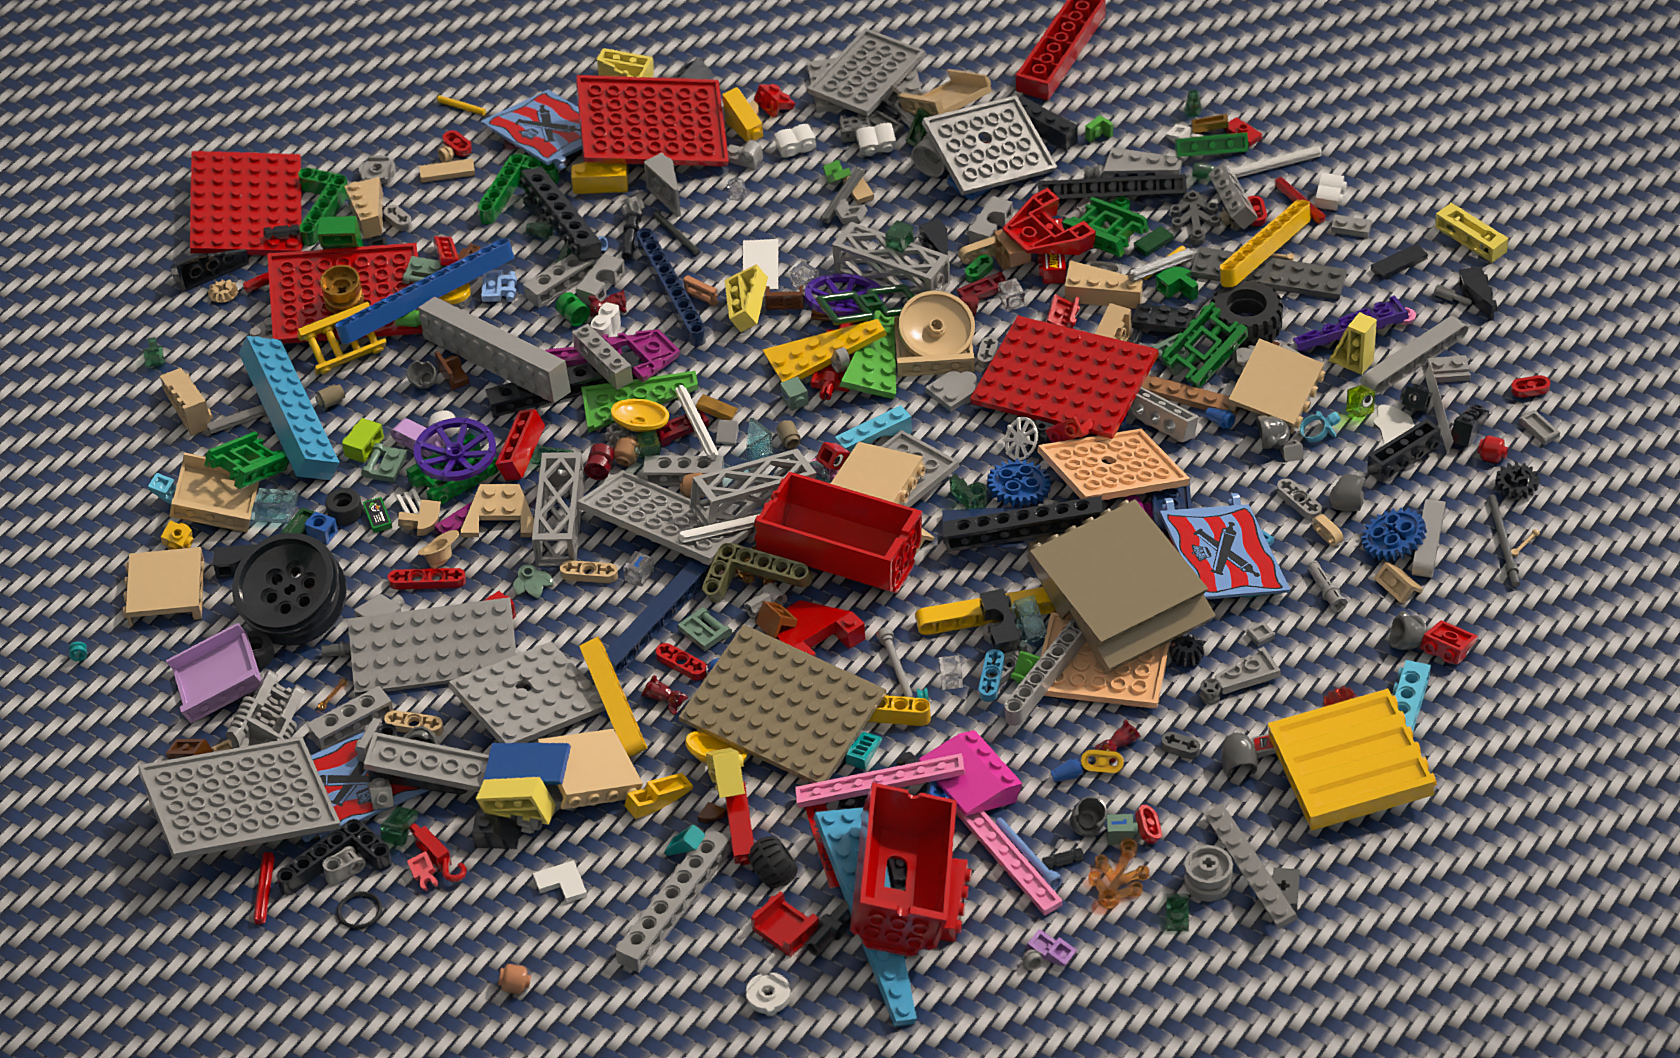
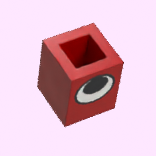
M823 442L815 460L829 469L840 470L851 452L837 443Z

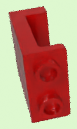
M780 891L775 896L770 897L761 909H757L751 917L752 931L791 958L815 932L819 923V917L813 913L807 917L787 903L784 899V893Z

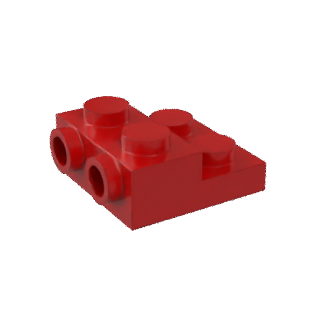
M1440 620L1423 635L1420 649L1424 650L1426 654L1438 656L1447 663L1457 665L1466 658L1467 651L1476 643L1478 636Z

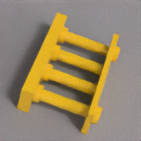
M368 302L298 329L297 336L299 340L309 342L319 364L315 366V375L319 373L321 375L327 374L334 367L372 352L377 354L384 350L387 342L386 339L378 341L373 331L367 334L371 344L361 348L358 341L355 340L350 343L354 351L343 355L332 332L333 328H336V323L369 307ZM320 333L326 335L336 358L325 361L315 339L316 335Z

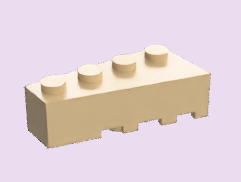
M380 177L361 182H352L344 186L348 205L353 215L357 216L358 225L364 239L381 235L383 229V191Z
M1070 260L1065 283V299L1072 302L1077 296L1080 298L1078 304L1109 306V303L1125 308H1137L1138 303L1141 304L1143 279L1132 281L1128 279V275Z
M1109 303L1095 334L1128 341L1131 335V309Z
M182 368L161 375L160 379L163 390L189 434L192 436L207 430V424L211 422L213 416L210 409L207 408L206 400L191 382L188 373L185 374Z

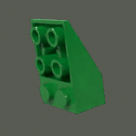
M357 216L319 217L318 238L322 249L363 247Z

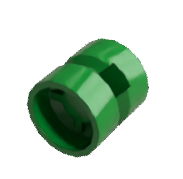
M572 292L562 294L556 301V311L573 326L582 325L590 316L589 307Z

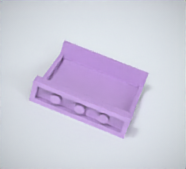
M239 623L166 660L173 669L183 703L180 706L181 713L190 723L258 689L262 681L248 635Z

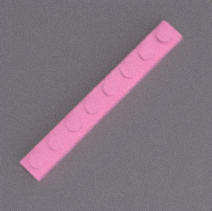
M960 753L796 787L797 805L799 808L867 795L872 782L902 788L965 775L963 756Z
M956 806V815L1044 916L1063 906L1062 899L984 811L965 816Z

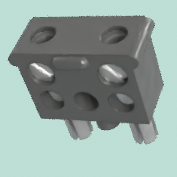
M858 114V117L852 116L850 118L844 115V119L842 115L839 119L843 143L856 142V130L863 127H873L870 125L869 118Z

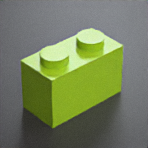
M361 418L353 426L349 435L342 441L344 456L365 463L373 453L372 448L374 444L381 443L384 439L382 424Z

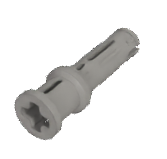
M1311 561L1307 565V570L1321 588L1322 597L1329 602L1330 609L1333 612L1342 611L1348 603L1346 598L1340 595L1338 586L1330 582L1318 561Z

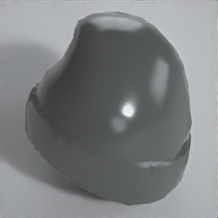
M1266 415L1256 418L1263 449H1271L1277 445L1283 446L1288 442L1290 431L1284 420Z
M1400 611L1392 622L1389 636L1391 647L1399 650H1411L1419 647L1422 643L1423 635L1427 632L1425 622L1417 615H1409L1406 611Z

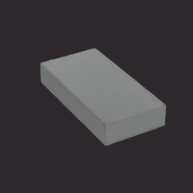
M1535 410L1519 418V423L1543 445L1560 437V432Z

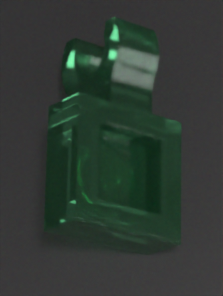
M155 337L148 338L149 348L143 349L146 368L164 365L163 347L157 346Z

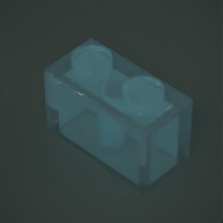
M1032 595L1015 600L1011 608L1015 612L1017 626L1021 630L1023 641L1031 643L1043 639L1047 631L1035 596Z

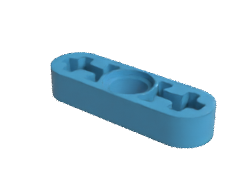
M990 650L985 656L979 683V697L985 702L994 701L998 696L1004 668V654L1000 650ZM994 658H997L995 665H992ZM988 673L997 674L995 678H988L986 675ZM988 686H991L989 693H986Z

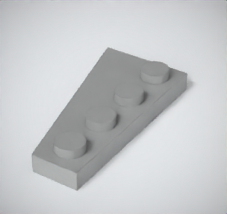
M1112 147L1103 171V177L1110 176V174L1127 176V173H1138V176H1145L1148 173H1154L1155 176L1178 175L1182 168L1183 158Z

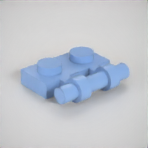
M491 270L483 274L482 302L501 301V296H506V300L512 302L516 296V273L510 271L508 275H503L502 270Z

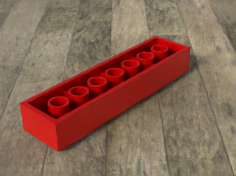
M1067 0L1017 72L1016 92L1045 100L1051 98L1106 16V0Z

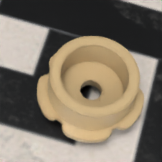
M442 146L438 150V156L443 163L451 162L454 153L450 147Z

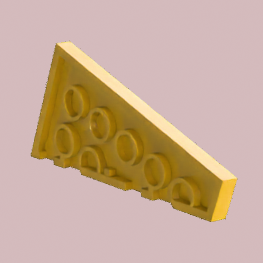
M875 319L763 349V352L781 382L795 377L801 380L830 365L834 350L844 347L849 355L887 334L879 320Z

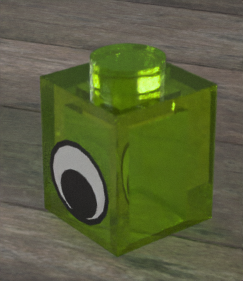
M1363 385L1347 389V412L1359 418L1374 412L1375 390Z

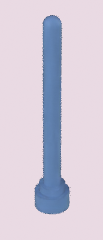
M997 818L995 821L996 825L1043 875V879L1053 890L1057 889L1062 884L1063 878L1056 871L1049 870L1002 818Z

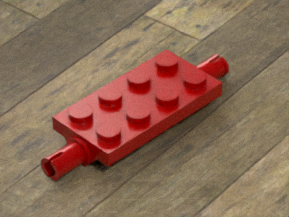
M854 322L841 324L836 330L853 326ZM855 352L849 354L850 362ZM832 364L813 373L811 387L821 389L819 397L822 400H825L826 395V400H830L833 390L849 392L848 388L839 386L846 371L837 373L834 371Z

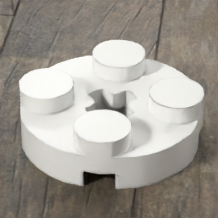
M777 973L755 976L749 981L746 989L749 1006L759 1013H765L767 1016L777 1014L778 1011L787 1006L791 998L788 981ZM773 991L770 996L764 994V992Z

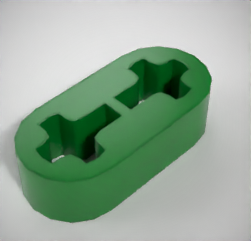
M981 255L965 269L966 281L973 283L989 274L993 269V258L989 255Z

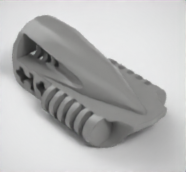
M268 670L254 697L246 696L243 698L226 732V737L232 741L233 749L291 739L297 727L292 717L305 690L297 685L292 689L282 687L277 684L278 674Z

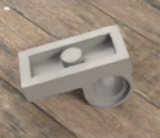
M749 140L743 148L731 144L727 148L729 163L755 170L763 160L761 145L754 140Z

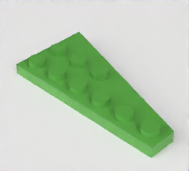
M880 310L875 311L872 320L878 319L887 335L855 352L839 386L894 399L896 395L894 317H884Z
M696 371L655 376L643 383L639 379H634L633 382L618 390L610 383L581 387L588 433L615 423L611 417V408L619 401L644 399L662 404L678 398L675 389L679 385H683L688 393L698 390Z

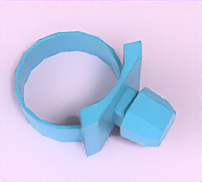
M1317 411L1316 415L1305 418L1300 425V432L1303 438L1308 442L1315 443L1323 440L1328 432L1332 437H1336L1332 426L1337 425L1341 421L1337 412H1332L1325 418L1320 411ZM1320 420L1325 425L1319 435L1315 437L1304 436V429L1310 422Z

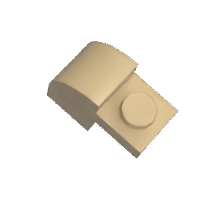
M421 499L419 514L399 512L398 526L406 530L417 528V536L431 533L439 521L441 502Z

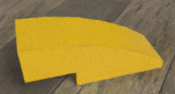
M683 773L648 781L644 789L627 793L624 806L637 819L673 803L689 792L693 785Z

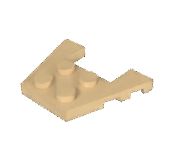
M520 484L479 485L462 526L461 537H479V520H520L521 537H532L534 518Z

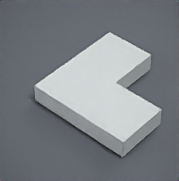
M574 860L533 873L539 893L561 887L566 903L587 897L586 889Z

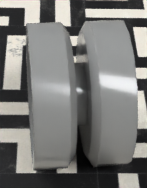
M1211 845L1199 846L1190 851L1186 856L1184 868L1186 891L1192 897L1206 902L1217 901L1225 897L1232 886L1233 862L1231 856L1225 850Z

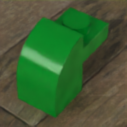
M1171 267L1156 275V290L1168 299L1178 292H1181L1191 301L1198 298V283L1191 279V271L1189 269Z

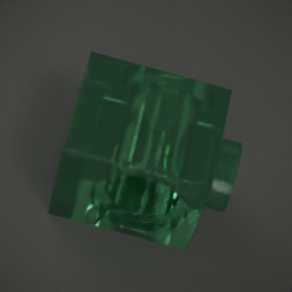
M896 220L885 233L886 247L903 253L914 240L913 226Z

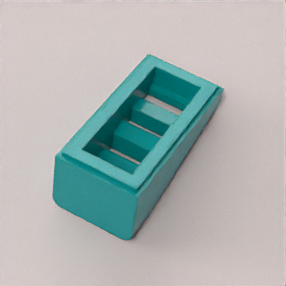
M862 732L848 750L846 764L866 770L882 741V737Z
M691 825L672 838L664 850V854L668 856L696 850L704 839L705 834L695 825Z

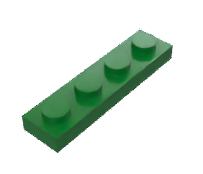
M1248 133L1175 138L1176 157L1248 151Z

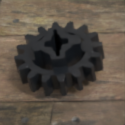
M1515 462L1513 466L1507 463V468L1501 466L1500 471H1497L1495 485H1497V490H1502V495L1509 494L1510 499L1513 496H1516L1517 500L1520 499V496L1527 499L1528 494L1533 496L1534 491L1538 490L1540 477H1537L1538 472L1533 471L1532 466L1527 468L1526 463H1523L1522 466L1518 462Z

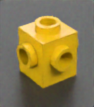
M171 520L161 535L162 544L167 546L169 550L190 548L194 541L192 530L184 523L178 524Z

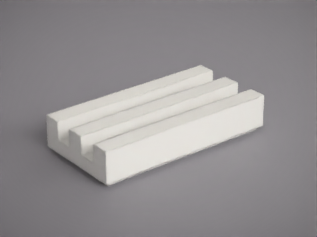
M412 489L409 494L404 492V496L396 495L403 512L410 513L404 503L407 500L413 513L419 514L412 501V498H414L420 509L421 500L415 489Z

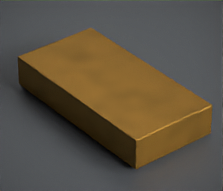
M1227 114L1191 120L1193 133L1229 127Z
M705 394L701 395L695 406L697 410L719 419L730 421L733 420L738 410L734 406Z

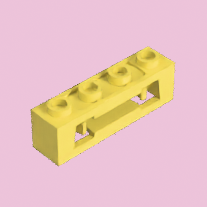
M1450 203L1436 213L1435 228L1491 263L1507 252L1508 238L1453 203ZM1451 226H1453V230L1456 231V232L1454 233L1453 231H1451V230L1448 229V228L1451 227ZM1480 244L1483 245L1482 248H1483L1484 250H1485L1486 248H1488V249H1489V252L1487 253V252L1483 251L1482 249H1480Z

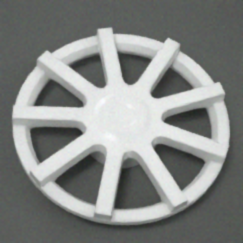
M1017 417L1011 425L1007 426L1008 430L1003 442H1005L1006 455H1009L1013 460L1018 459L1021 461L1033 453L1038 440V431L1031 419ZM1021 421H1025L1021 430ZM1029 423H1031L1033 428L1025 432L1027 426L1029 425ZM1016 424H1017V432L1013 429ZM1011 432L1014 435L1013 438H1009ZM1035 433L1034 442L1030 441V434ZM1014 441V443L1009 447V442ZM1031 444L1033 446L1028 453L1025 447ZM1016 447L1015 456H1014V455L1012 454V450ZM1020 447L1024 454L1023 457H1019Z

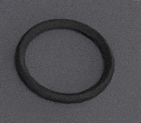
M364 891L347 895L341 900L337 908L339 921L346 927L353 929H362L374 924L382 913L380 899L376 895ZM368 896L375 900L378 905V911L371 921L356 925L348 923L342 917L341 910L343 905L353 897Z

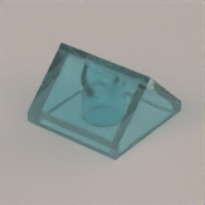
M750 418L746 444L748 462L774 455L772 432L755 418Z

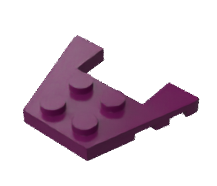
M659 329L636 331L635 335L617 333L615 337H609L608 334L601 336L614 349L627 345L644 362V364L633 367V374L642 383L680 355V350Z

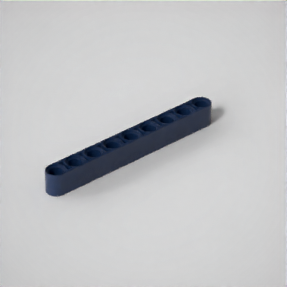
M649 228L638 230V249L689 343L696 347L704 345L706 343L704 323L655 234Z
M693 558L606 649L617 677L703 587L712 563L710 565L703 564Z

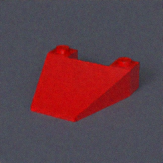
M1048 188L1034 194L1002 229L1026 253L1080 255L1093 248L1096 231L1085 221L1064 230L1051 217L1057 215L1059 198Z
M799 600L786 608L798 620L796 626L781 625L776 638L816 657V653L811 647L833 634L849 649L866 639L865 624L852 611Z

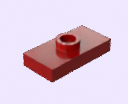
M1237 117L1229 121V127L1223 129L1229 134L1248 133L1249 147L1262 139V133Z

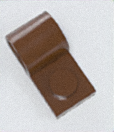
M176 739L165 754L171 760L211 753L213 750L205 739Z

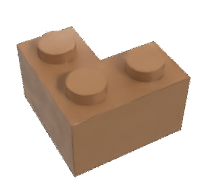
M1002 229L994 231L995 260L1002 270L1031 262V253H1026Z

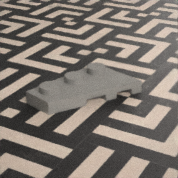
M1263 646L1258 649L1257 654L1246 656L1244 662L1239 665L1233 664L1215 675V679L1221 683V692L1226 694L1281 677V671Z

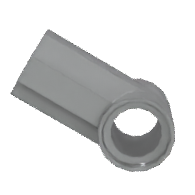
M769 583L763 587L761 594L744 603V608L751 618H756L763 601L779 603L783 606L787 601V596L775 584Z

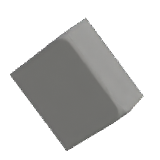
M719 420L716 443L735 445L739 432L738 422Z
M1296 439L1288 441L1283 446L1278 445L1285 461L1302 459L1304 457L1303 446Z

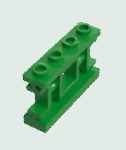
M1094 197L1089 199L1090 204L1085 205L1087 213L1080 219L1072 216L1070 219L1066 218L1062 221L1064 230L1085 221L1096 231L1093 247L1118 257L1125 254L1124 247L1127 248L1129 246L1128 238L1133 233L1142 235L1149 231L1147 219L1143 215ZM1105 221L1112 224L1107 229L1102 228Z
M1213 302L1201 309L1200 315L1189 322L1187 329L1183 334L1177 335L1172 346L1167 347L1161 357L1162 363L1165 366L1168 365L1170 369L1177 363L1187 369L1189 372L1185 379L1196 388H1201L1248 337V329L1243 324L1239 325L1235 321L1228 327L1218 319L1222 315L1221 309L1216 308ZM1209 319L1215 325L1211 332L1203 327ZM1221 331L1230 336L1224 343L1217 337ZM1202 335L1214 343L1205 355L1193 347ZM1183 347L1190 353L1186 359L1178 355ZM1196 358L1204 363L1198 372L1197 368L1191 365Z
M252 432L208 450L205 455L204 466L207 468L212 467L213 469L220 466L230 473V480L236 479L234 486L242 489L287 470L289 460L285 451L276 450L273 452L262 445L264 441L262 438L257 439L258 433Z
M472 433L466 435L463 445L465 446L472 441L475 436ZM480 443L470 451H481ZM434 453V454L428 456L427 458H425V459H423V460H427V459H431V458H435V457H439V456H443V455ZM481 457L467 459L471 465L477 464L482 460ZM494 457L492 463L483 472L461 481L431 479L418 468L417 464L407 468L406 472L408 482L412 487L418 488L425 484L429 488L426 491L427 499L439 501L441 505L499 472V469L496 466L497 459ZM449 461L431 465V467L443 471ZM461 464L454 465V467L458 466L461 470H465ZM442 482L445 483V484H444L443 486H441V487L438 486V485H439L440 483H442Z

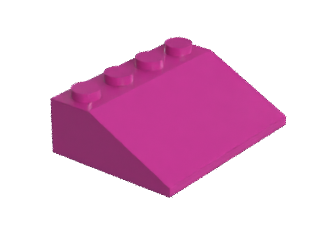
M975 730L957 734L918 760V762L962 753L965 775L936 780L935 782L950 799L957 800L956 806L965 816L1016 803L1023 784Z

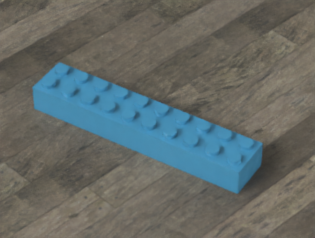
M247 336L239 351V356L295 475L298 477L331 480L340 462L282 342L278 339Z

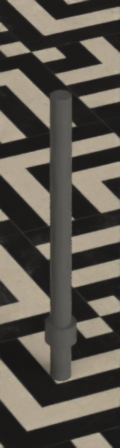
M1490 495L1488 500L1506 562V573L1510 576L1512 586L1518 587L1520 585L1518 566L1513 560L1497 498L1495 495Z

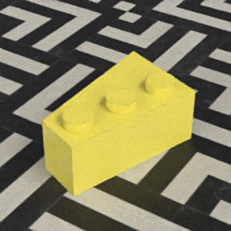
M603 48L597 58L599 76L653 77L654 75L653 57Z
M757 264L724 280L729 319L740 332L758 323L768 277Z
M1359 313L1348 325L1328 361L1363 375L1374 362L1377 319Z
M731 748L705 752L708 773L712 782H717L715 789L716 791L718 790L719 798L745 794L741 767H744L742 754Z
M540 777L484 780L476 798L484 813L509 818L511 815L522 816L525 821H530V818L542 820V824L549 825L556 808L554 800Z

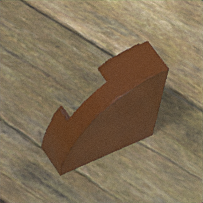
M708 802L698 815V821L709 823L712 820H720L727 815V809Z

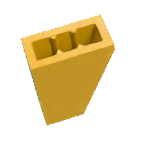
M736 87L722 94L725 122L746 142L762 138V122L739 88Z

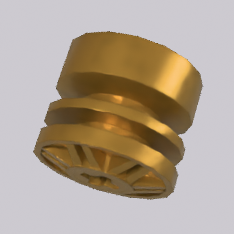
M337 265L327 269L322 274L320 284L325 306L329 312L338 314L363 304L364 297L359 274L354 268L347 265Z

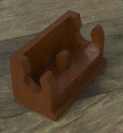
M800 285L799 291L770 292V286H766V310L804 309V286Z

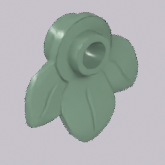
M526 564L519 568L518 578L513 583V589L516 595L526 591L530 596L539 599L543 586H553V579L546 571L537 570L533 565Z

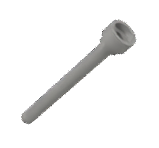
M889 627L881 628L876 633L878 641L886 647L904 696L914 698L893 645L894 634L892 629Z

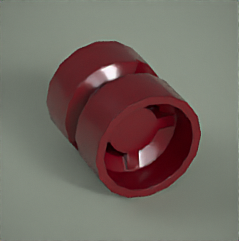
M594 444L591 447L584 467L585 474L594 480H605L609 475L615 457L614 450L606 444Z

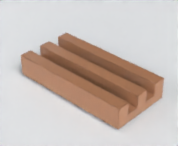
M688 275L683 279L684 289L687 294L713 306L719 303L717 299L718 294H716L718 292L717 288Z

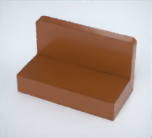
M763 601L755 623L765 633L776 639L781 625L795 627L798 620L781 604Z

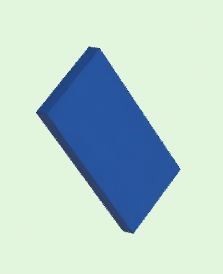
M492 743L483 781L488 779L540 777L544 784H563L571 745L569 743Z

